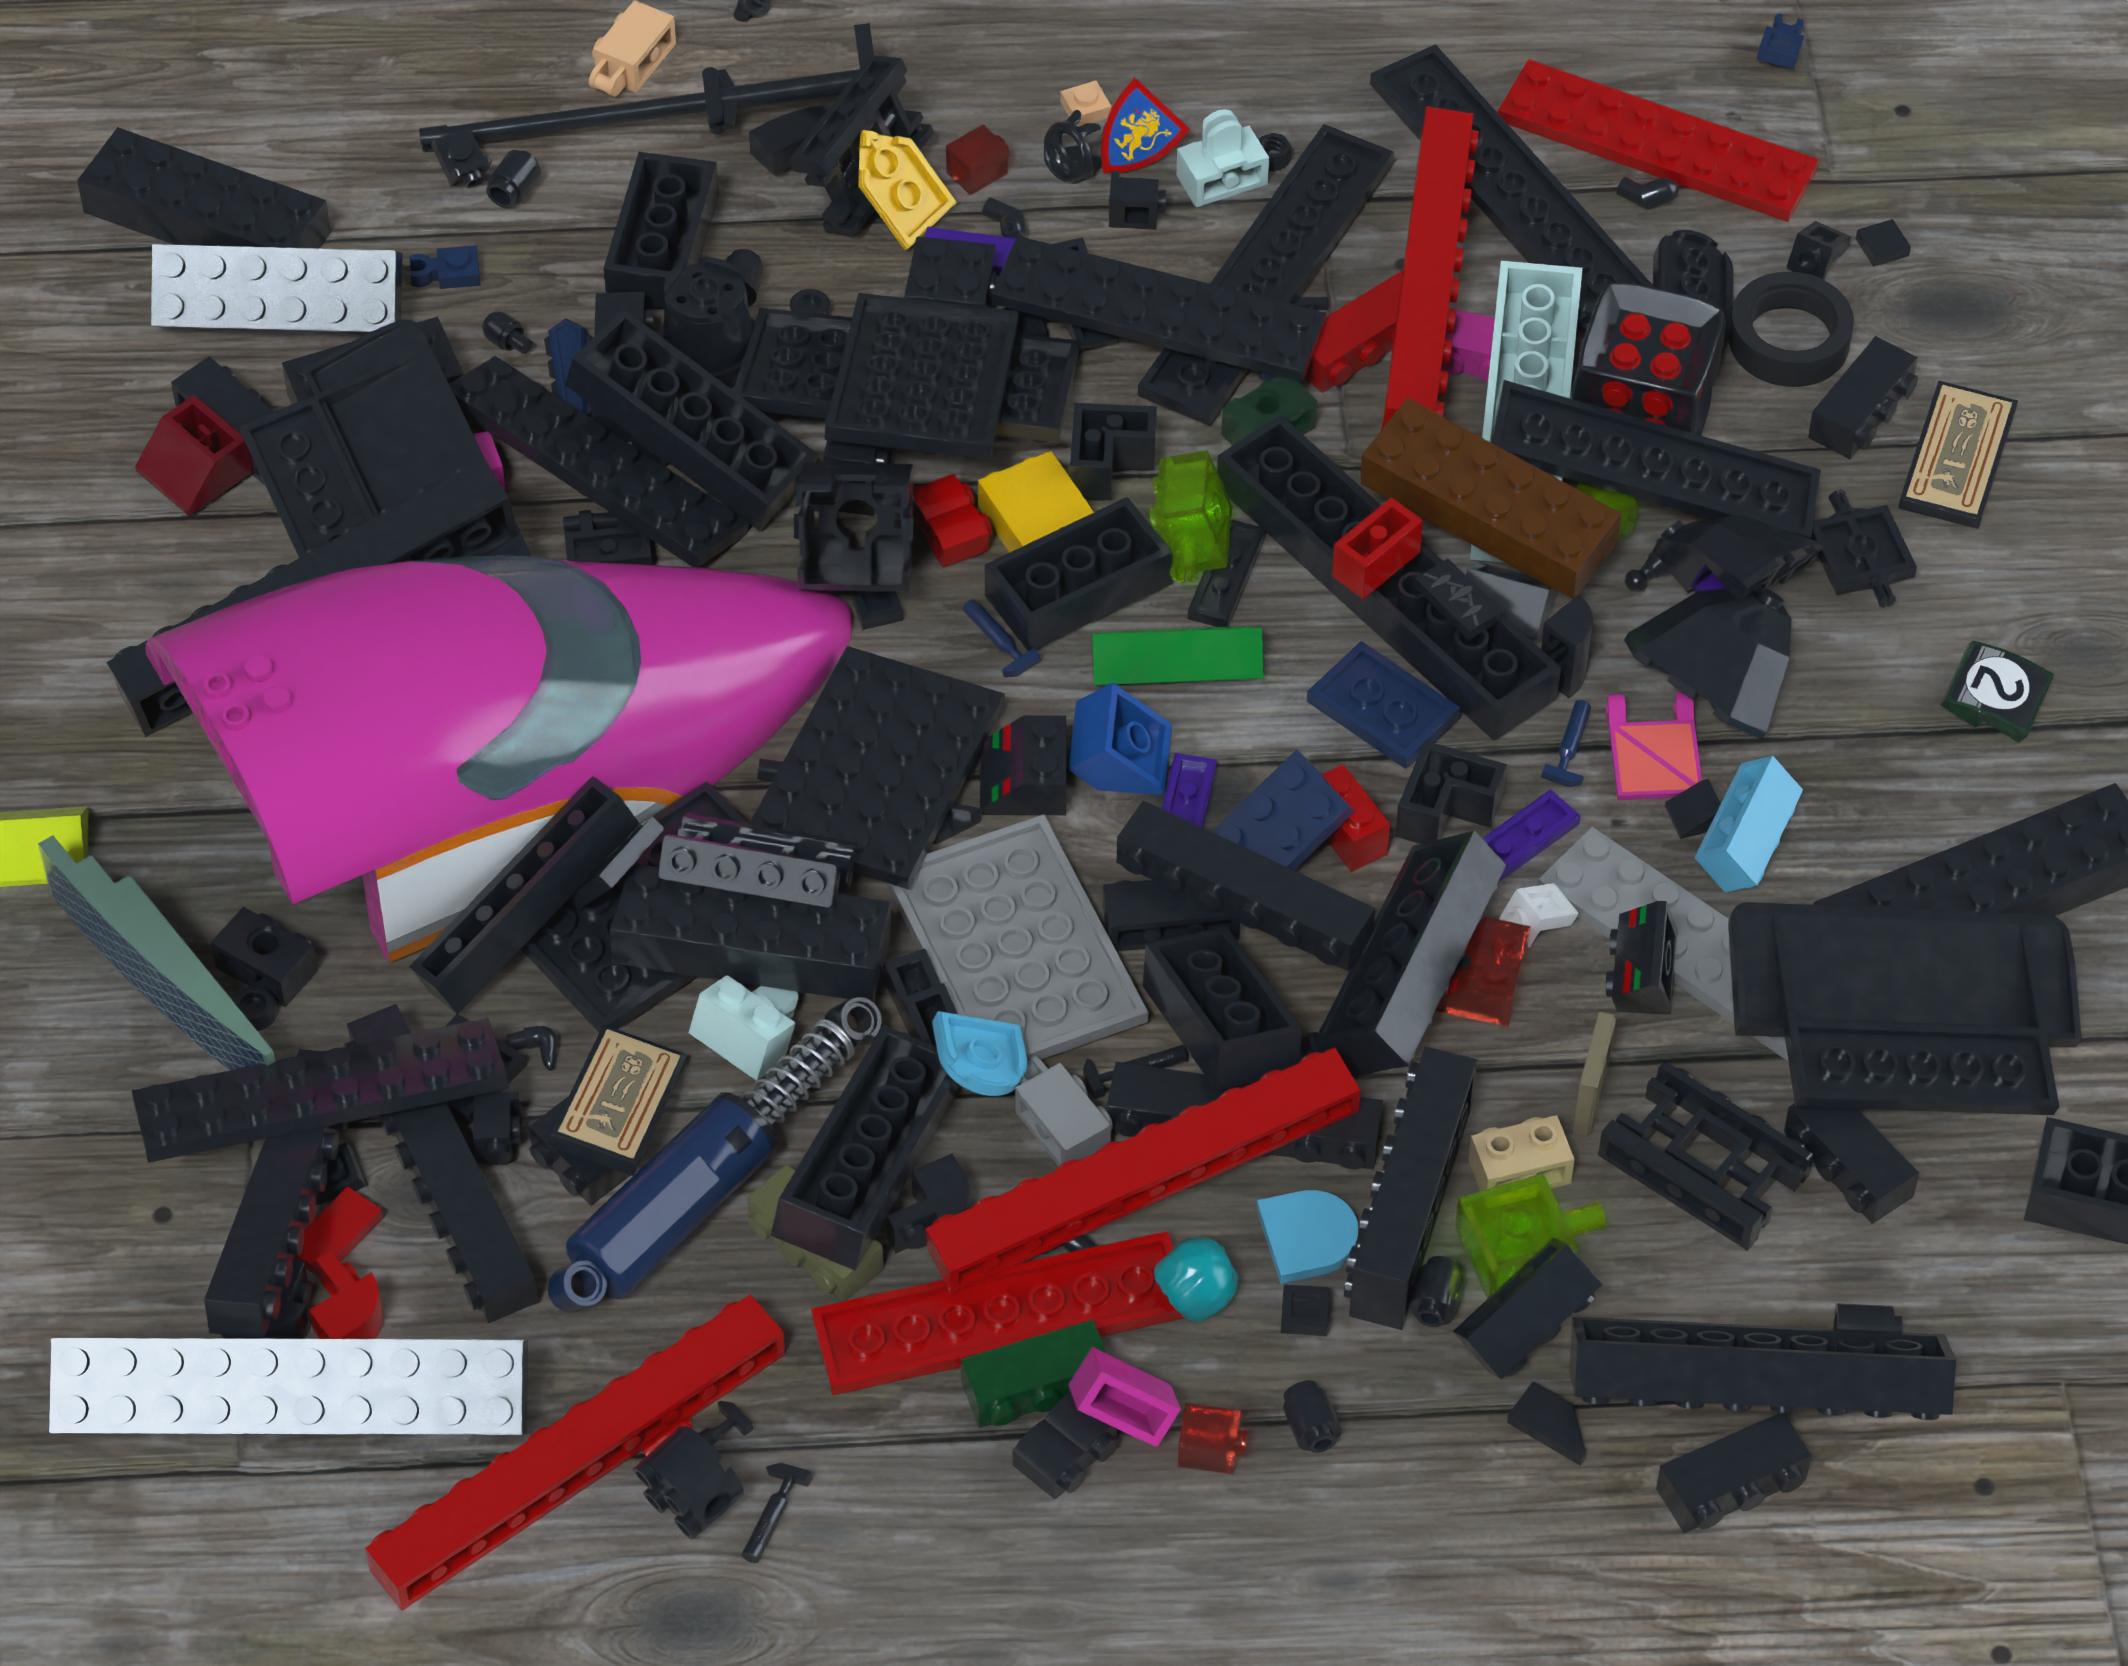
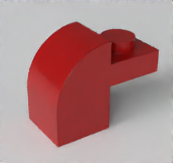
M331 1250L315 1259L320 1284L331 1296L309 1310L313 1333L316 1338L376 1339L383 1325V1309L378 1284L372 1272L360 1279L353 1266L348 1261L342 1264Z

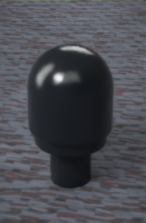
M497 311L490 313L484 319L482 325L484 336L500 349L507 351L516 349L520 353L526 354L532 348V341L524 336V328L508 314Z

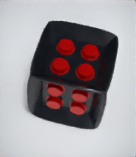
M1630 283L1608 284L1598 298L1583 341L1579 369L1574 379L1571 399L1702 435L1710 408L1712 387L1721 361L1725 334V315L1723 310L1704 300L1662 289Z

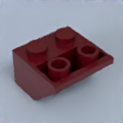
M195 395L161 417L135 465L136 472L188 516L253 472L250 453L242 435Z

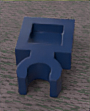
M1778 13L1774 18L1773 27H1766L1756 59L1768 62L1772 66L1794 69L1804 39V35H1801L1804 22L1803 19L1798 18L1794 25L1785 24L1782 22L1783 14Z
M477 245L439 248L435 258H430L424 254L409 256L412 271L410 272L413 287H424L432 283V281H439L440 289L480 286Z

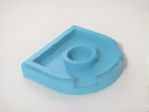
M937 1012L932 1023L938 1057L946 1073L955 1082L972 1092L987 1096L1005 1095L1018 1086L1027 1069V1057L1021 1025Z
M1304 1190L1257 1200L1256 1210L1280 1284L1337 1271L1348 1259L1351 1247L1357 1245L1358 1222L1356 1216L1347 1203L1331 1193L1319 1190Z

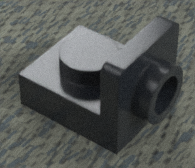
M469 126L436 138L431 143L451 187L461 182L464 187L471 186L486 177L485 173L492 164L489 155L483 157Z
M1814 221L1797 233L1787 263V269L1792 272L1810 274L1825 280L1831 261L1847 250L1851 236Z

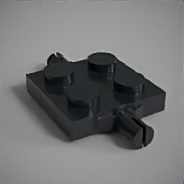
M1836 490L1828 497L1836 513L1828 518L1813 521L1810 539L1817 541L1823 547L1818 554L1822 566L1836 595L1870 588L1873 590L1879 606L1884 608L1887 604V607H1889L1896 601L1889 583L1914 578L1917 566L1887 505L1869 509L1852 508L1845 491L1839 490V493H1837Z

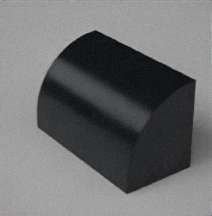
M1579 594L1544 622L1541 649L1561 666L1558 691L1569 699L1579 691L1585 680L1593 624L1591 609Z

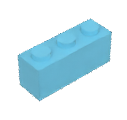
M1774 756L1740 764L1694 858L1725 893L1757 886L1765 874L1764 870L1780 843V837L1788 820L1793 816L1795 806L1803 791Z

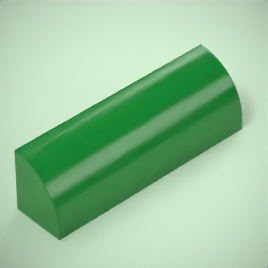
M1262 627L1091 632L1094 685H1108L1112 682L1114 684L1264 679Z

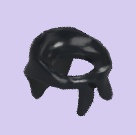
M1075 110L1066 121L1056 122L1051 125L1044 138V161L1052 174L1065 182L1091 178L1102 165L1101 156L1091 155L1090 147L1085 140L1087 135L1100 130L1101 126L1096 123L1076 126L1082 116L1079 110ZM1062 134L1070 135L1077 143V146L1064 147L1062 144Z

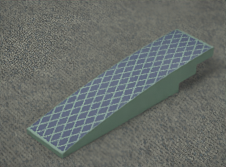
M54 835L38 843L51 896L104 957L164 1016L228 1070L259 1064L270 1065L275 1062L274 1052L131 875L114 883L92 855L75 863Z

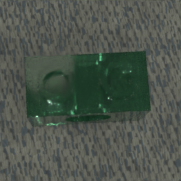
M1279 376L1274 379H1268L1255 390L1241 398L1231 400L1222 408L1221 435L1233 446L1279 415L1283 416L1304 435L1316 428L1317 400L1298 381Z

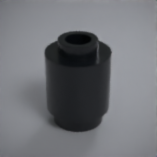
M509 151L488 178V186L486 188L488 197L496 205L503 208H511L513 205L519 204L541 175V169L536 158L527 151Z
M738 249L732 252L725 261L734 265L740 272V276L745 283L748 307H750L757 299L764 269L758 254L748 249Z
M1434 1256L1429 1258L1427 1264L1420 1268L1409 1308L1411 1313L1423 1325L1439 1327L1453 1321L1464 1285L1463 1270L1457 1261L1444 1256Z
M1312 1380L1301 1381L1289 1387L1283 1395L1285 1401L1283 1411L1298 1447L1313 1453L1324 1452L1333 1447L1341 1435L1342 1428L1326 1391L1320 1388L1317 1382Z

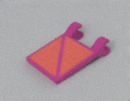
M1676 692L1675 694L1676 702L1673 704L1675 720L1626 722L1625 696L1623 694L1608 695L1605 716L1609 728L1617 800L1673 798L1702 781L1694 722V702L1684 693Z

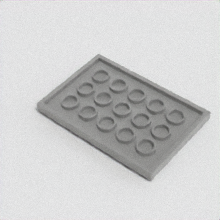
M1044 814L928 853L909 889L886 883L918 949H926L940 984L945 983L957 1014L1021 1025L1027 1061L1033 1056H1037L1042 1060L1148 1022V1011Z

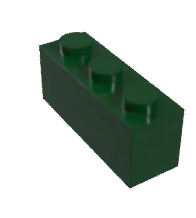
M1093 1319L962 1358L961 1383L979 1429L989 1425L1002 1426L1012 1422L1016 1417L1032 1412L1043 1413L1051 1411L1070 1392L1068 1384L1091 1348L1094 1347L1106 1353Z

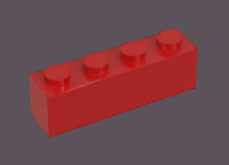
M1403 270L1326 317L1324 330L1305 375V378L1321 393L1335 385L1343 384L1351 375L1365 366L1375 364L1383 355L1392 350Z

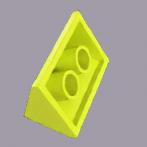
M88 806L0 812V887L48 884L38 843L54 835L75 863L87 858Z

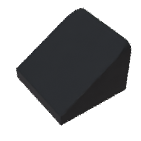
M1709 779L1696 783L1665 802V808L1680 839L1706 833L1721 805Z

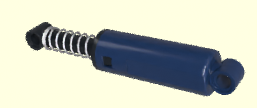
M857 997L836 1005L827 1012L824 1020L816 1023L814 1033H808L802 1037V1045H793L790 1049V1056H783L778 1060V1068H769L766 1072V1079H759L754 1083V1091H745L742 1094V1098L730 1092H721L566 1241V1252L571 1264L556 1270L549 1279L547 1288L552 1303L560 1310L572 1312L596 1304L604 1295L611 1299L625 1298L777 1151V1139L771 1125L775 1121L784 1123L785 1117L783 1113L787 1110L796 1111V1101L799 1098L807 1100L810 1087L820 1088V1078L822 1076L831 1077L833 1075L831 1067L834 1064L843 1066L845 1064L844 1060H849L854 1055V1048L858 1044L876 1036L882 1022L881 1014L876 1004L869 999ZM848 1014L855 1018L857 1032H854L849 1027L847 1022ZM573 1275L578 1277L583 1283L584 1291L581 1297L577 1296L571 1288Z

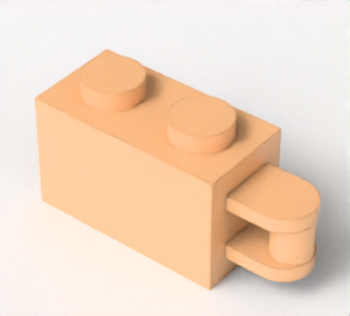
M634 0L624 13L621 12L616 17L613 26L607 34L596 41L592 51V56L595 59V68L590 74L589 86L604 91L613 97L618 96L624 88L636 93L676 45L674 16Z

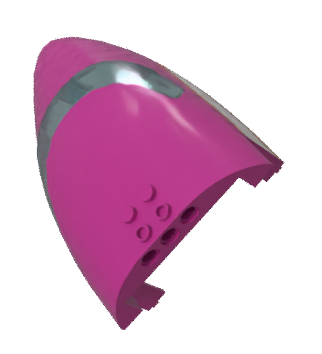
M517 555L467 556L415 560L355 568L286 586L151 637L146 642L145 649L147 657L163 684L167 685L174 681L268 839L274 874L291 903H298L362 875L370 929L384 957L391 963L428 947L592 776L618 794L640 824L706 781L711 786L716 784L764 745L820 689L851 641L853 614L846 602L826 590H798L797 581L776 575L700 567L575 562Z

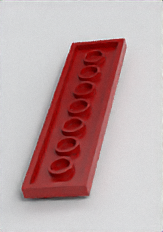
M1530 59L1527 60L1498 109V114L1510 126L1660 178L1672 179L1677 184L1786 222L1790 221L1818 168L1819 159Z
M1165 1231L1022 1262L953 1293H950L944 1280L811 1308V1319L831 1394L837 1395L960 1368L962 1358L1092 1319L1100 1337L1183 1319L1182 1314L1175 1310L1167 1296L1161 1291L1154 1276L1156 1264L1173 1249L1169 1232Z

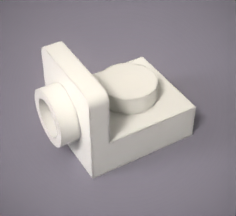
M1555 883L1516 889L1501 914L1499 921L1521 949L1531 947L1540 931L1571 926L1579 913Z

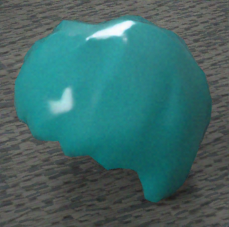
M1209 1237L1184 1239L1157 1263L1154 1268L1155 1280L1159 1284L1161 1291L1167 1296L1175 1310L1192 1323H1200L1218 1314L1231 1301L1238 1287L1239 1275L1233 1268L1225 1248Z

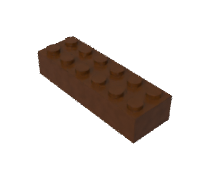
M1409 398L1403 402L1362 454V485L1388 499L1392 497L1415 514L1571 599H1574L1580 593L1619 541L1620 512Z

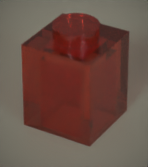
M983 124L946 145V173L969 195H972L1008 174V146L1001 136L994 135Z
M1185 1403L1178 1446V1467L1233 1475L1236 1457L1245 1458L1249 1430L1240 1429L1241 1411Z

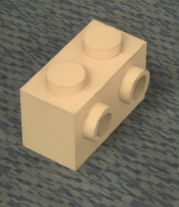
M1557 1115L1547 1118L1533 1117L1521 1124L1500 1129L1496 1127L1487 1128L1478 1134L1471 1135L1468 1157L1485 1204L1571 1184L1575 1160Z

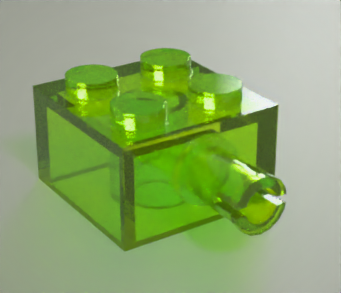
M1208 450L1160 458L1158 476L1153 478L1156 500L1155 506L1150 507L1151 524L1155 531H1160L1163 541L1172 551V565L1170 568L1172 579L1185 583L1186 574H1188V580L1192 582L1196 579L1197 572L1227 567L1233 507Z
M1544 1173L1458 1198L1455 1229L1487 1299L1553 1237L1568 1244L1577 1254L1578 1246L1573 1237L1606 1229V1217L1598 1201L1561 1212Z

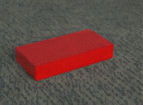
M347 1186L304 1230L302 1253L295 1255L293 1259L305 1262L306 1269L319 1277L315 1259L331 1250L341 1262L383 1219L382 1209Z

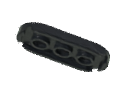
M1682 229L1674 231L1670 236L1665 235L1659 242L1653 256V288L1698 298L1722 309L1725 315L1724 347L1731 335V315L1733 309V265L1730 257L1726 252L1722 255L1717 249L1718 243L1703 233Z

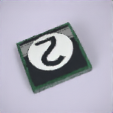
M1971 641L1962 656L1940 706L1975 728L1985 721L2020 743L2028 736L2055 674L2010 651L1989 644Z

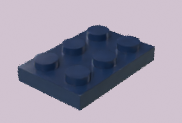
M1362 641L1307 691L1306 702L1405 769L1418 758L1424 741L1433 743L1460 716L1459 706Z
M1296 749L1212 833L1295 870L1355 810L1312 763Z

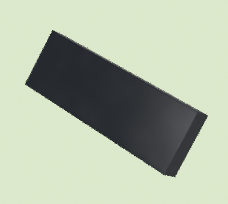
M1226 518L1189 606V620L1215 627H1229L1266 538V528Z

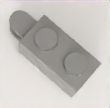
M1037 1056L1028 1059L1026 1072L1018 1086L1015 1087V1112L1055 1163L1060 1166L1062 1163L1072 1159L1079 1161L1095 1154L1099 1148L1111 1142V1130L1113 1129L1111 1118L1102 1106L1096 1107L1088 1098L1087 1090L1081 1079L1075 1074L1071 1076L1061 1063L1048 1069Z

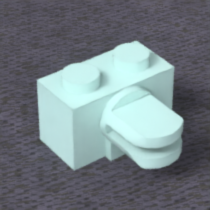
M1223 109L1211 113L1203 120L1202 141L1177 148L1176 176L1195 207L1268 185L1269 156L1250 126L1242 127L1231 110Z
M726 975L699 994L688 1033L757 1081L766 1075L769 1068L778 1067V1060L786 1056L795 1027V1022L791 1018L794 1015V1009L798 1001L797 991L760 986L751 992Z

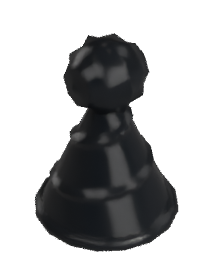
M1662 538L1656 540V544L1641 570L1632 569L1626 574L1624 582L1631 591L1639 592L1646 586L1647 578L1672 574L1655 554L1663 542Z

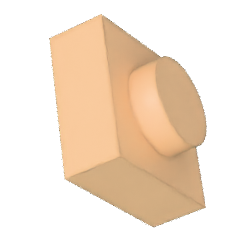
M1097 80L1060 91V102L1068 116L1070 117L1075 110L1081 112V120L1076 126L1079 127L1086 123L1107 119L1112 106Z

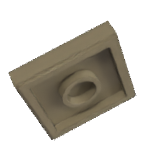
M1598 1013L1579 1085L1572 1134L1588 1137L1589 1134L1591 1135L1609 1067L1616 1022L1613 1014Z

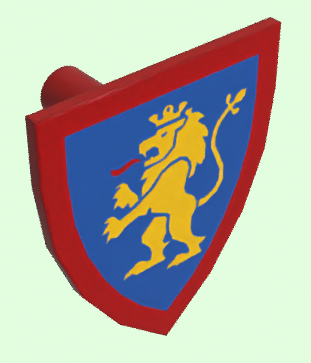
M1135 77L1124 88L1110 108L1103 127L1100 148L1103 173H1112V171H1120L1122 173L1147 167L1167 155L1190 131V128Z

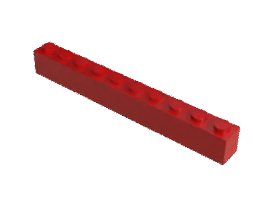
M1426 106L1420 138L1381 430L1407 398L1443 417L1445 402L1437 401L1438 395H1445L1449 371L1441 370L1442 364H1449L1452 349V340L1445 339L1446 333H1453L1456 309H1450L1449 303H1456L1458 298L1460 279L1453 278V272L1460 273L1464 249L1457 248V242L1464 243L1468 219L1460 217L1461 212L1468 213L1471 198V189H1465L1464 185L1465 183H1472L1475 160L1468 159V154L1475 155L1479 131L1472 130L1473 113Z
M1336 1048L1323 1053H1311L1305 1056L1299 1064L1283 1071H1270L1263 1075L1258 1082L1242 1089L1239 1087L1229 1089L1217 1100L1206 1105L1191 1106L1183 1110L1178 1117L1163 1124H1150L1141 1129L1137 1135L1120 1143L1118 1141L1109 1142L1099 1148L1095 1154L1079 1161L1077 1159L1066 1161L1052 1173L1038 1179L1035 1177L1025 1179L1009 1192L997 1197L987 1196L976 1202L972 1208L956 1215L947 1214L938 1218L931 1226L926 1228L927 1250L950 1293L956 1292L1359 1112L1361 1090Z
M751 1294L739 1302H731L725 1305L716 1317L701 1327L696 1326L689 1329L681 1336L678 1342L663 1352L657 1351L651 1354L639 1368L630 1374L613 1379L601 1393L589 1401L575 1404L563 1418L551 1426L537 1429L529 1436L525 1443L510 1453L504 1452L496 1456L488 1467L472 1478L460 1480L451 1488L448 1494L433 1504L422 1505L413 1512L410 1519L395 1529L385 1530L378 1534L371 1544L365 1548L370 1572L403 1611L643 1451V1444L654 1439L658 1433L666 1430L677 1421L694 1417L785 1356L784 1333Z

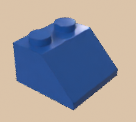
M1112 682L1076 701L1068 770L1097 790L1160 795L1165 792L1172 723Z

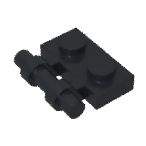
M591 510L579 511V515L563 517L567 561L652 565L649 538L612 513L592 514Z

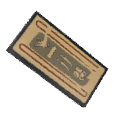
M1938 381L1898 508L1979 529L2014 419L2018 400Z
M603 1024L550 1134L548 1145L634 1176L684 1067L687 1054Z

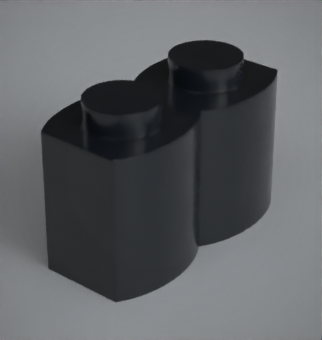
M1070 1391L1051 1409L1045 1419L1031 1428L1012 1450L1013 1466L1053 1499H1056L1065 1491L1068 1493L1075 1491L1086 1477L1087 1471L1085 1469L1096 1460L1100 1462L1105 1461L1113 1453L1118 1444L1116 1439L1117 1428L1077 1410Z

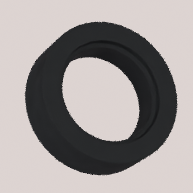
M1800 272L1767 274L1748 283L1737 295L1731 315L1729 347L1738 364L1748 373L1762 381L1785 387H1803L1817 384L1838 372L1848 357L1854 326L1853 311L1846 297L1832 284L1819 277ZM1794 308L1806 311L1819 318L1826 325L1830 336L1821 345L1812 349L1785 350L1762 340L1755 332L1752 323L1759 315L1768 310Z

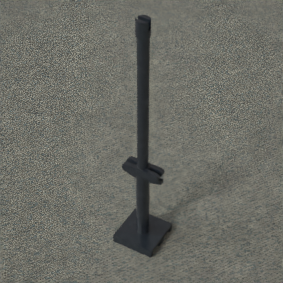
M870 23L854 25L859 69L870 55H874ZM708 67L702 71L704 92L455 126L440 125L419 128L422 151L425 152L433 150L431 143L434 139L466 126L470 127L476 142H484L707 112L710 132L721 134L725 129H732L734 127L738 109L839 96L859 69L735 86L726 69L717 71L716 68Z

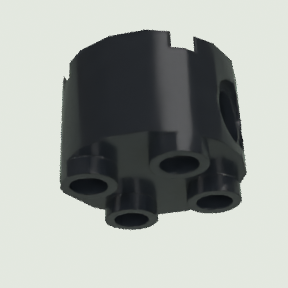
M682 1425L679 1426L633 1468L636 1476L648 1487L643 1492L648 1502L660 1513H663L668 1508L677 1516L674 1519L675 1524L691 1540L702 1533L744 1495L743 1487L731 1467L724 1472L718 1462L723 1457L707 1440L686 1425L684 1427Z

